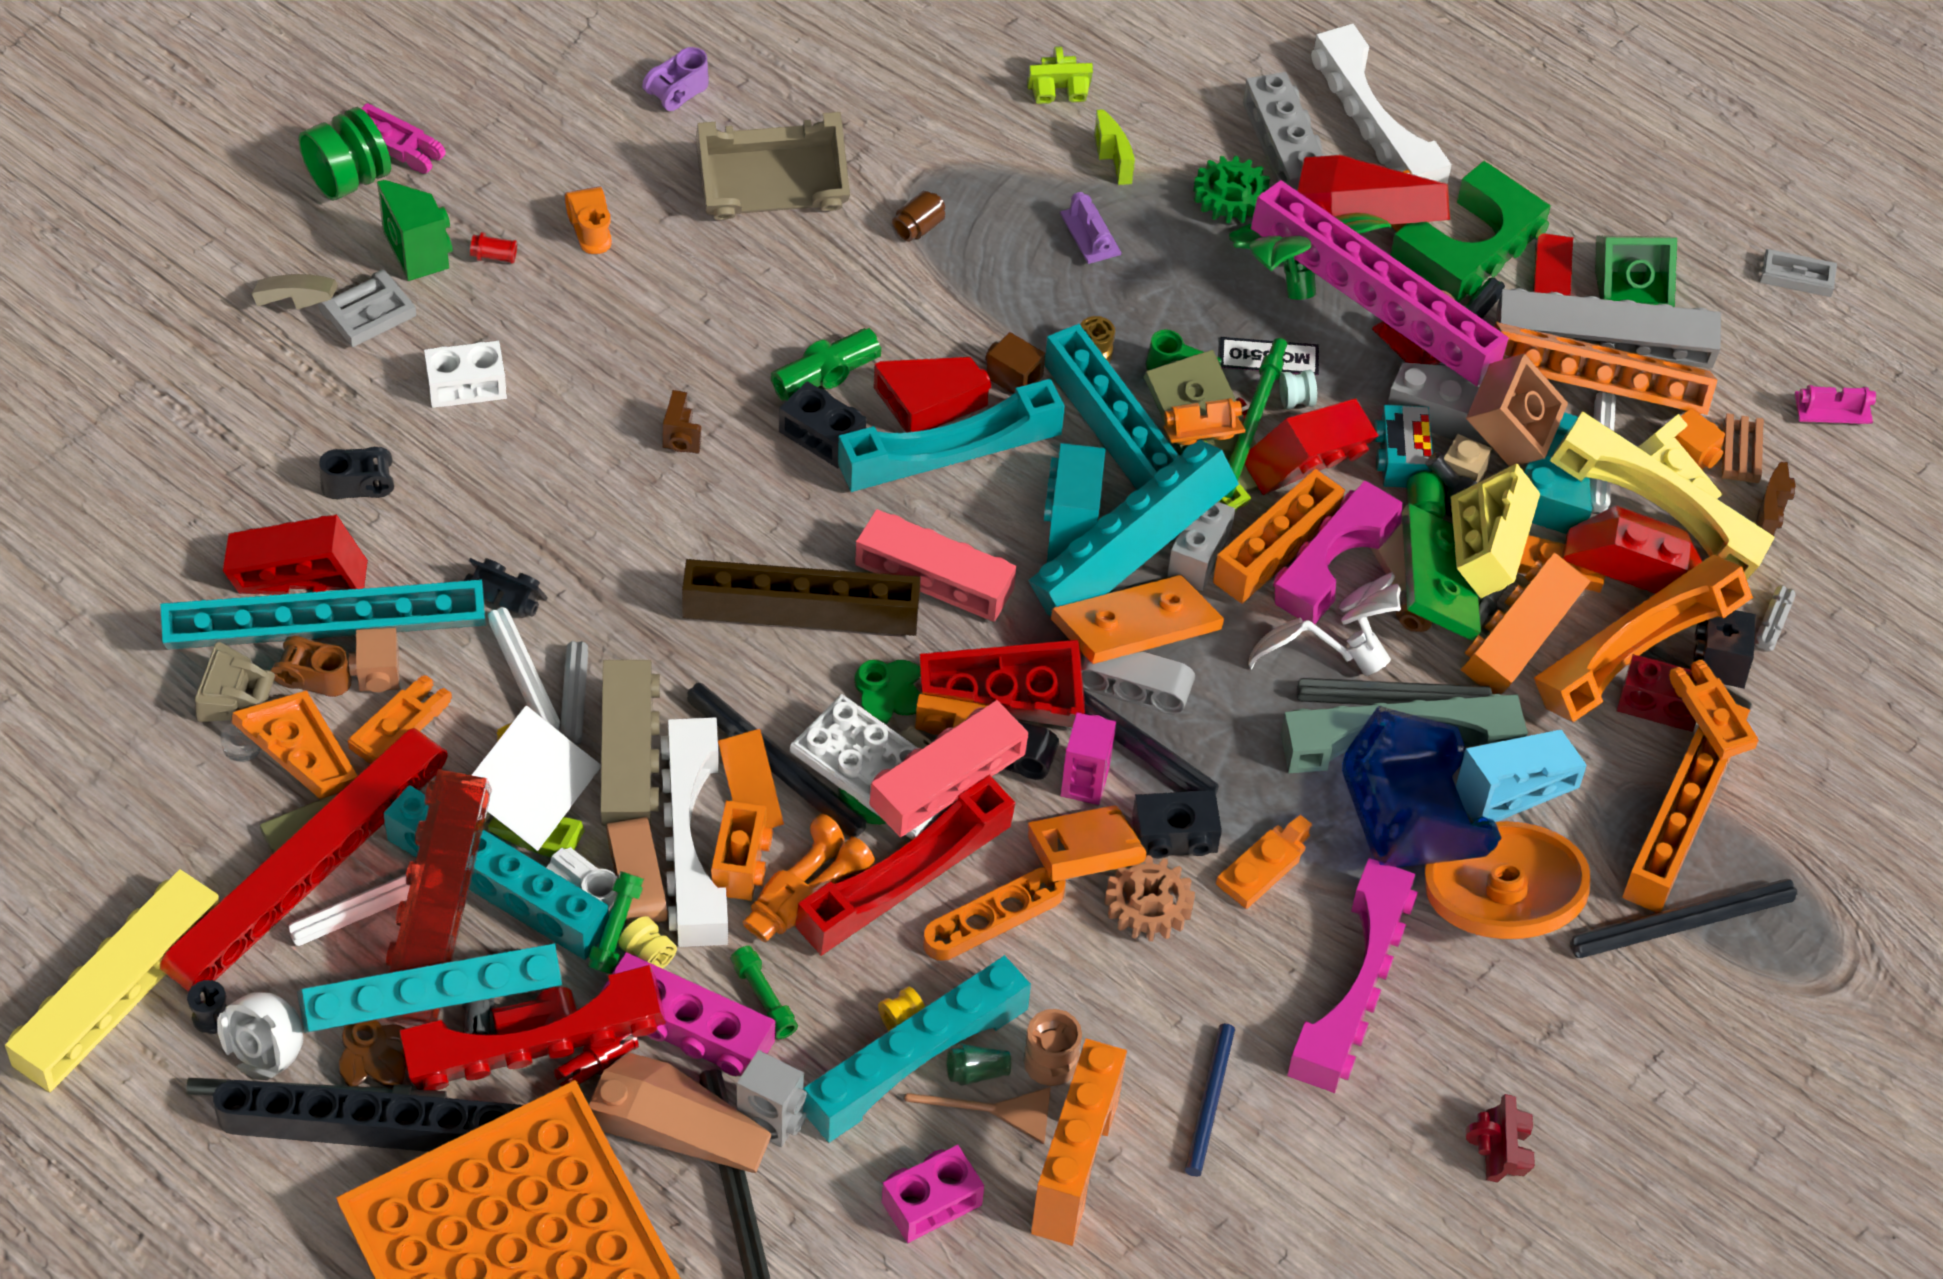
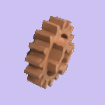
M1147 855L1145 864L1129 866V869L1125 867L1116 869V876L1109 877L1105 895V905L1109 906L1108 917L1109 919L1119 918L1117 929L1120 931L1128 926L1132 928V938L1136 939L1141 932H1144L1147 935L1148 941H1153L1155 933L1160 932L1165 939L1170 938L1171 927L1181 932L1184 927V921L1191 919L1195 892L1190 891L1192 880L1190 878L1180 879L1182 872L1180 866L1172 870L1168 869V859L1163 858L1158 865L1153 864L1151 855ZM1124 891L1127 893L1126 899L1129 901L1128 904H1126L1123 897ZM1172 892L1175 895L1177 901L1176 905L1173 904L1174 897L1170 895Z

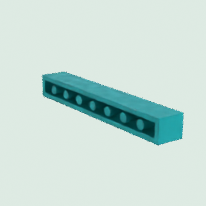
M482 580L160 604L162 641L168 650L211 647L218 642L225 645L285 641L289 636H300L306 639L356 636V630L396 628L397 632L486 626Z

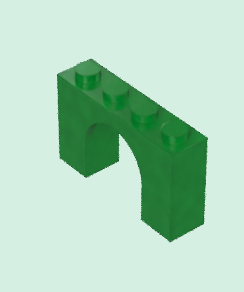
M1486 161L1480 163L1462 178L1457 203L1487 223L1493 229L1495 236L1482 242H1462L1448 237L1428 222L1407 223L1395 233L1390 254L1394 259L1439 290L1450 293L1458 303L1467 295H1474L1481 287L1482 282L1490 276L1495 277L1508 260L1512 257H1519L1527 244L1534 238L1537 239L1542 233H1545L1549 227L1547 219L1551 205Z

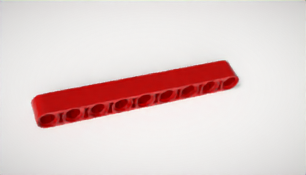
M412 728L404 733L179 939L164 955L160 964L161 971L188 992L197 982L203 980L216 981L385 823L384 812L409 785L420 791L445 765L448 758L447 750L416 728Z

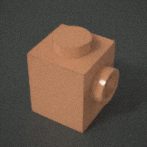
M396 628L356 630V652H349L350 676L358 677L360 692H384L386 690L400 689L399 646Z

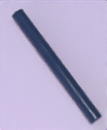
M1226 1023L1220 1024L1185 1167V1172L1194 1177L1201 1176L1235 1034V1027Z

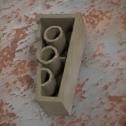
M603 660L602 826H606L607 823L647 817L649 825H651V812H659V787H652V773H659V749H652V735L660 734V712L653 711V698H660V674H652L651 660Z

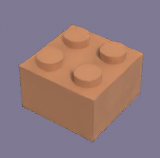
M1520 354L1489 364L1466 419L1510 467L1516 463L1522 465L1546 457L1568 402L1525 354Z

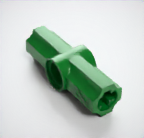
M870 328L860 329L831 344L827 340L816 341L806 349L802 358L771 372V382L775 393L782 401L788 400L807 381L816 387L822 385L826 389L835 388L846 380L850 371L881 357V346L876 334Z

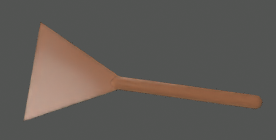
M1051 1087L995 1104L907 1093L904 1096L907 1102L987 1111L1040 1143H1045Z

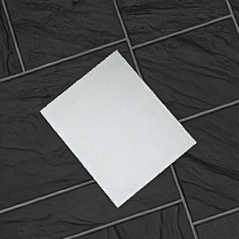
M525 706L460 790L538 851L601 768V764L528 706Z

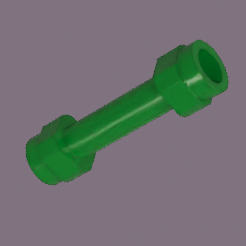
M620 871L618 879L615 878L612 890L617 892L599 947L592 946L588 956L590 958L588 967L611 974L613 967H616L620 955L614 952L633 898L639 899L641 896L643 878Z
M743 946L737 949L730 957L734 970L740 979H747L765 1009L767 1017L775 1020L776 1038L784 1039L789 1037L798 1029L793 1012L789 1006H782L761 971L762 960L751 946Z

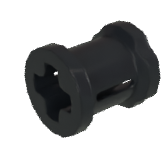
M203 980L193 985L188 992L187 1001L190 1009L193 1011L192 1022L199 1032L217 1033V1021H214L213 1014H217L218 1019L220 1013L225 1011L228 1006L225 1004L226 992L219 982ZM202 992H203L204 998H205V1000H203V1001H201V996H200V994H201Z

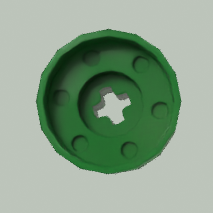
M358 106L346 110L344 115L338 114L332 117L331 126L326 122H322L299 134V148L307 170L321 192L332 201L357 191L359 182L368 185L373 183L375 178L380 179L390 175L392 169L391 159L386 143L370 116Z

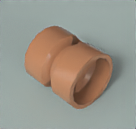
M1046 1009L1037 1013L1030 1020L1026 1035L1024 1066L1030 1078L1037 1083L1057 1086L1068 1082L1073 1077L1079 1060L1082 1040L1081 1025L1073 1015L1060 1009Z

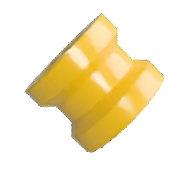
M910 986L900 990L898 997L894 999L885 998L878 1003L880 1017L888 1031L925 1008L918 993Z

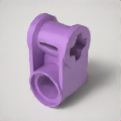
M696 47L682 49L678 54L661 65L652 68L647 73L642 84L643 90L649 95L654 94L658 97L666 110L674 111L678 109L683 103L707 89L709 76L706 53Z

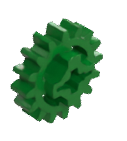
M1220 156L1218 164L1208 160L1206 168L1200 167L1198 169V175L1195 177L1193 192H1195L1194 201L1195 203H1202V212L1213 211L1212 219L1214 220L1221 215L1225 216L1226 223H1230L1232 217H1237L1241 223H1245L1246 215L1253 218L1257 197L1270 188V177L1262 176L1264 169L1262 166L1252 168V160L1250 159L1245 161V163H1241L1238 156H1234L1232 161H1227L1224 156Z

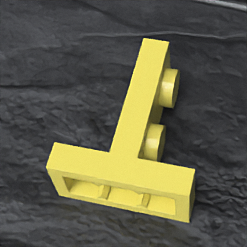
M1679 414L1638 446V448L1716 499L1722 495L1674 438L1688 426Z

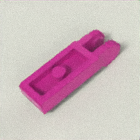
M369 103L361 108L370 116L379 129L386 143L389 155L403 163L406 161L411 169L427 174L433 166L430 158L437 161L445 156L446 151L443 145L434 140V138L424 134L423 130Z

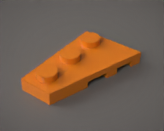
M307 690L232 712L231 723L319 799L340 793L358 776Z

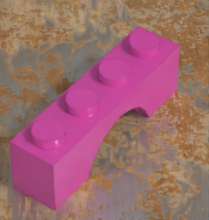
M1365 480L1356 491L1350 490L1342 500L1340 509L1333 517L1329 515L1322 522L1317 536L1311 543L1306 541L1299 549L1296 560L1289 568H1282L1277 574L1273 583L1275 587V605L1296 618L1301 617L1303 621L1309 620L1316 624L1335 602L1336 579L1328 569L1330 562L1338 554L1348 549L1357 547L1380 549L1401 524L1402 502Z

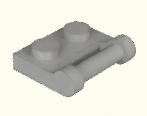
M384 269L373 273L371 279L332 297L331 300L318 303L324 318L333 323L352 348L416 316L415 305Z

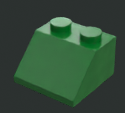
M387 180L377 181L382 230L407 280H415L449 269L448 253L453 252L449 235L446 232V228H450V220L444 206L438 207L430 193Z
M1596 235L1595 274L1600 299L1612 301L1632 300L1641 304H1668L1675 307L1676 237Z

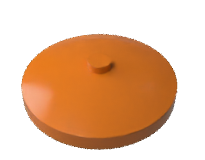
M1488 822L1461 829L1443 839L1433 849L1425 866V891L1435 911L1446 921L1464 931L1497 939L1531 938L1553 932L1578 916L1585 907L1589 897L1590 869L1586 858L1579 848L1570 840L1552 830L1522 822Z

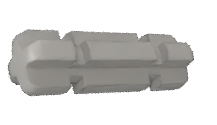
M1784 585L1776 587L1754 643L1757 648H1763L1765 651H1772L1775 648L1796 596L1793 589L1786 588Z

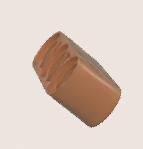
M643 817L607 823V838L614 874L618 878L620 871L644 879L640 898H633L625 920L626 928L636 919L643 916H648L654 923L668 921L665 894L648 818Z

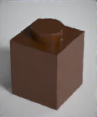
M1009 332L1000 342L996 341L989 347L985 356L987 361L986 372L989 375L990 381L1014 394L1017 387L1039 382L1043 378L1046 353Z

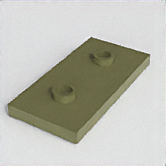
M1213 350L1146 371L1143 376L1164 423V412L1170 411L1172 406L1198 403L1200 406V416L1206 415L1205 402L1232 398L1233 402L1236 401ZM1242 414V416H1237V417L1239 418V420L1241 421V423H1242V425H1243V422H1244L1245 418H1244V416H1243V414ZM1235 434L1234 437L1226 440H1217L1212 437L1201 440H1206L1209 444L1221 449L1229 463L1239 434ZM1253 439V442H1252V445H1251L1250 449H1251L1253 446L1256 445V442H1255L1254 439ZM1174 443L1179 456L1189 446ZM1244 465L1238 482L1247 493L1259 490Z

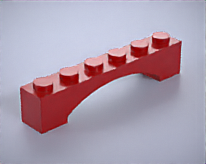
M989 774L958 795V800L946 812L898 851L873 867L836 884L830 881L800 901L797 908L795 927L820 956L824 955L1009 829L1013 818L1015 801Z
M650 965L608 975L610 984L588 1004L558 1021L528 1031L503 1035L467 1034L448 1029L442 1019L400 1030L409 1078L417 1089L441 1090L449 1086V1081L465 1077L466 1080H479L491 1074L490 1070L506 1066L508 1069H520L533 1063L532 1059L547 1055L550 1058H562L574 1053V1048L590 1044L591 1047H604L614 1043L616 1037L631 1033L636 1037L652 1034L657 1031V1026L667 1024L656 976Z

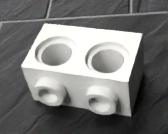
M499 341L478 342L475 344L424 350L432 408L507 399L505 373Z

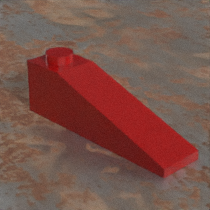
M1344 155L1304 158L1297 191L1334 217L1345 213L1360 212L1378 216L1390 224L1450 220L1447 183L1389 169L1374 163L1352 159Z

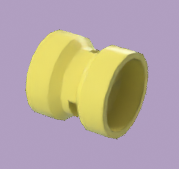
M643 916L632 922L623 931L618 941L619 946L625 952L662 969L670 963L677 951V946L667 936H661L658 933L659 927L648 916Z

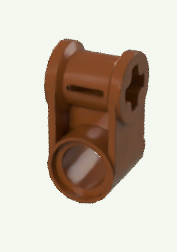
M289 636L285 639L283 643L284 652L279 662H276L270 670L275 674L274 680L284 687L307 690L328 697H336L346 693L352 684L346 652L341 647L311 641L300 636Z

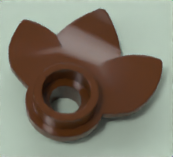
M377 1020L345 1026L342 1033V1042L345 1050L339 1059L338 1067L340 1075L348 1086H359L367 1077L390 1088H393L394 1084H402L405 1075V1054L400 1030L407 1028L397 1024L381 1025ZM361 1030L367 1031L371 1034L372 1038L363 1041L359 1039L357 1032Z

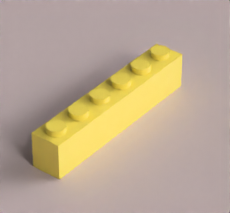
M181 869L170 879L161 882L156 888L154 895L141 908L135 909L128 916L125 925L113 937L106 938L98 947L96 954L84 966L77 967L69 976L67 983L55 995L47 997L41 1003L38 1012L25 1025L17 1027L12 1032L8 1042L5 1044L11 1066L50 1093L166 975L160 969L164 955L179 939L220 903L218 894Z

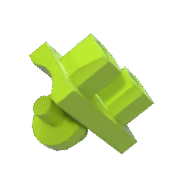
M1056 46L1053 50V57H1041V65H1030L1027 89H1033L1037 104L1054 102L1056 97L1055 88H1067L1068 101L1085 102L1093 75V64L1076 63V56H1064L1062 46Z

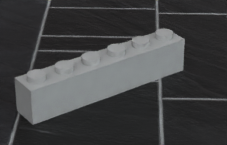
M1520 288L1502 289L1497 305L1496 322L1683 365L1713 368L1720 352L1721 312L1709 311L1705 308L1688 309L1672 307L1668 304L1650 305L1636 303L1632 300L1612 301L1599 299L1595 296H1565L1558 292L1546 294L1528 292Z

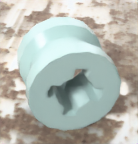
M1303 370L1299 375H1293L1291 372L1281 373L1279 389L1284 409H1293L1297 404H1303L1306 407H1314L1316 405L1317 384L1312 370Z

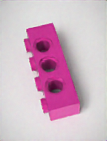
M627 952L612 973L616 974L650 965L656 976L667 1024L657 1026V1031L647 1036L658 1042L666 1041L673 1044L694 1059L703 1058L712 1062L728 1075L742 1076L757 1051L760 1050L768 1054L775 1042L774 1019ZM609 980L607 981L601 992L610 984ZM683 1017H691L694 1020L689 1022H683L679 1019ZM720 1034H728L732 1037L727 1039H720L716 1036Z

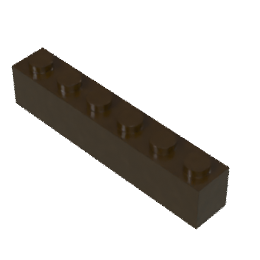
M686 559L682 586L683 618L916 636L921 577Z

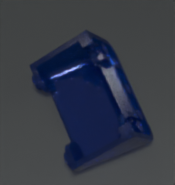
M1378 706L1348 747L1342 762L1343 776L1373 859L1379 861L1380 865L1402 868L1486 857L1496 848L1502 837L1495 821L1491 818L1481 816L1472 824L1469 822L1452 775L1461 766L1466 750L1458 727Z

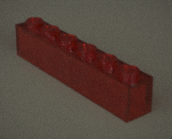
M438 769L435 781H429L425 794V805L429 806L426 821L421 820L419 822L415 836V844L419 845L416 861L411 860L409 862L406 872V885H409L410 888L407 900L399 903L396 914V925L400 926L397 942H390L387 951L386 965L390 966L389 973L452 962L492 793V787L487 778ZM441 1008L385 1019L387 1021L418 1026L437 1021Z

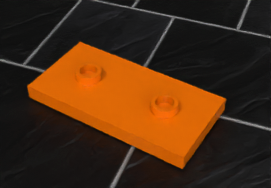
M1182 575L1055 607L1052 609L1051 620L1070 640L1079 641L1080 651L1092 664L1222 629L1224 618Z

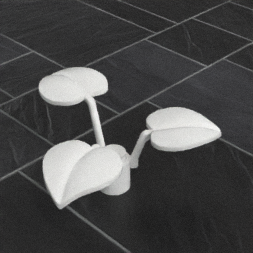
M1393 572L1383 575L1375 581L1359 587L1341 602L1339 606L1341 612L1349 611L1341 619L1343 625L1358 620L1362 629L1347 640L1350 645L1348 649L1311 621H1303L1300 617L1276 627L1261 638L1250 654L1249 667L1252 670L1256 660L1292 641L1302 631L1309 630L1341 653L1346 662L1354 659L1364 676H1369L1379 671L1391 661V658L1375 633L1372 632L1367 617L1401 610L1399 602L1401 589L1398 584L1391 585L1395 575Z

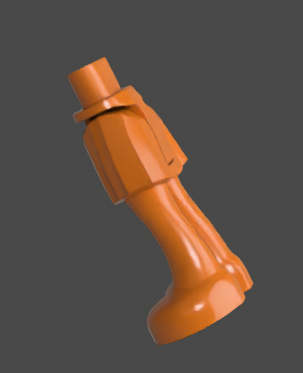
M819 814L812 820L810 833L813 844L808 853L787 871H778L770 878L757 901L751 905L752 912L742 921L744 927L761 941L766 943L775 933L783 934L787 929L795 926L797 908L800 901L830 881L836 884L849 875H857L864 872L874 864L875 859L868 846L856 837H850L845 842L839 825L828 815ZM837 855L835 861L809 884L805 883L820 866Z

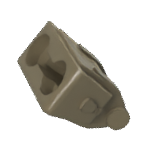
M220 642L216 643L195 696L196 720L198 722L232 720V712L265 703L273 685L275 674L251 663L250 658ZM247 689H254L252 696L246 693Z

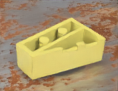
M1517 463L1451 496L1457 569L1480 598L1493 592L1501 591L1507 585L1515 582L1539 500V491Z

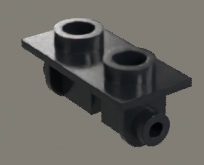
M472 558L469 559V562L476 570L474 574L468 573L464 581L482 580L485 601L494 604L501 591L504 595L499 603L500 607H504L521 617H526L527 615L533 617L539 606V603L535 601L536 598L547 600L548 597L539 588L540 582L524 573H519L517 577L505 573L506 567L488 558H485L483 563Z

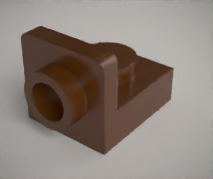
M672 390L663 421V448L672 449L677 452L699 454L702 427L699 424L692 423L693 409L687 408V392Z

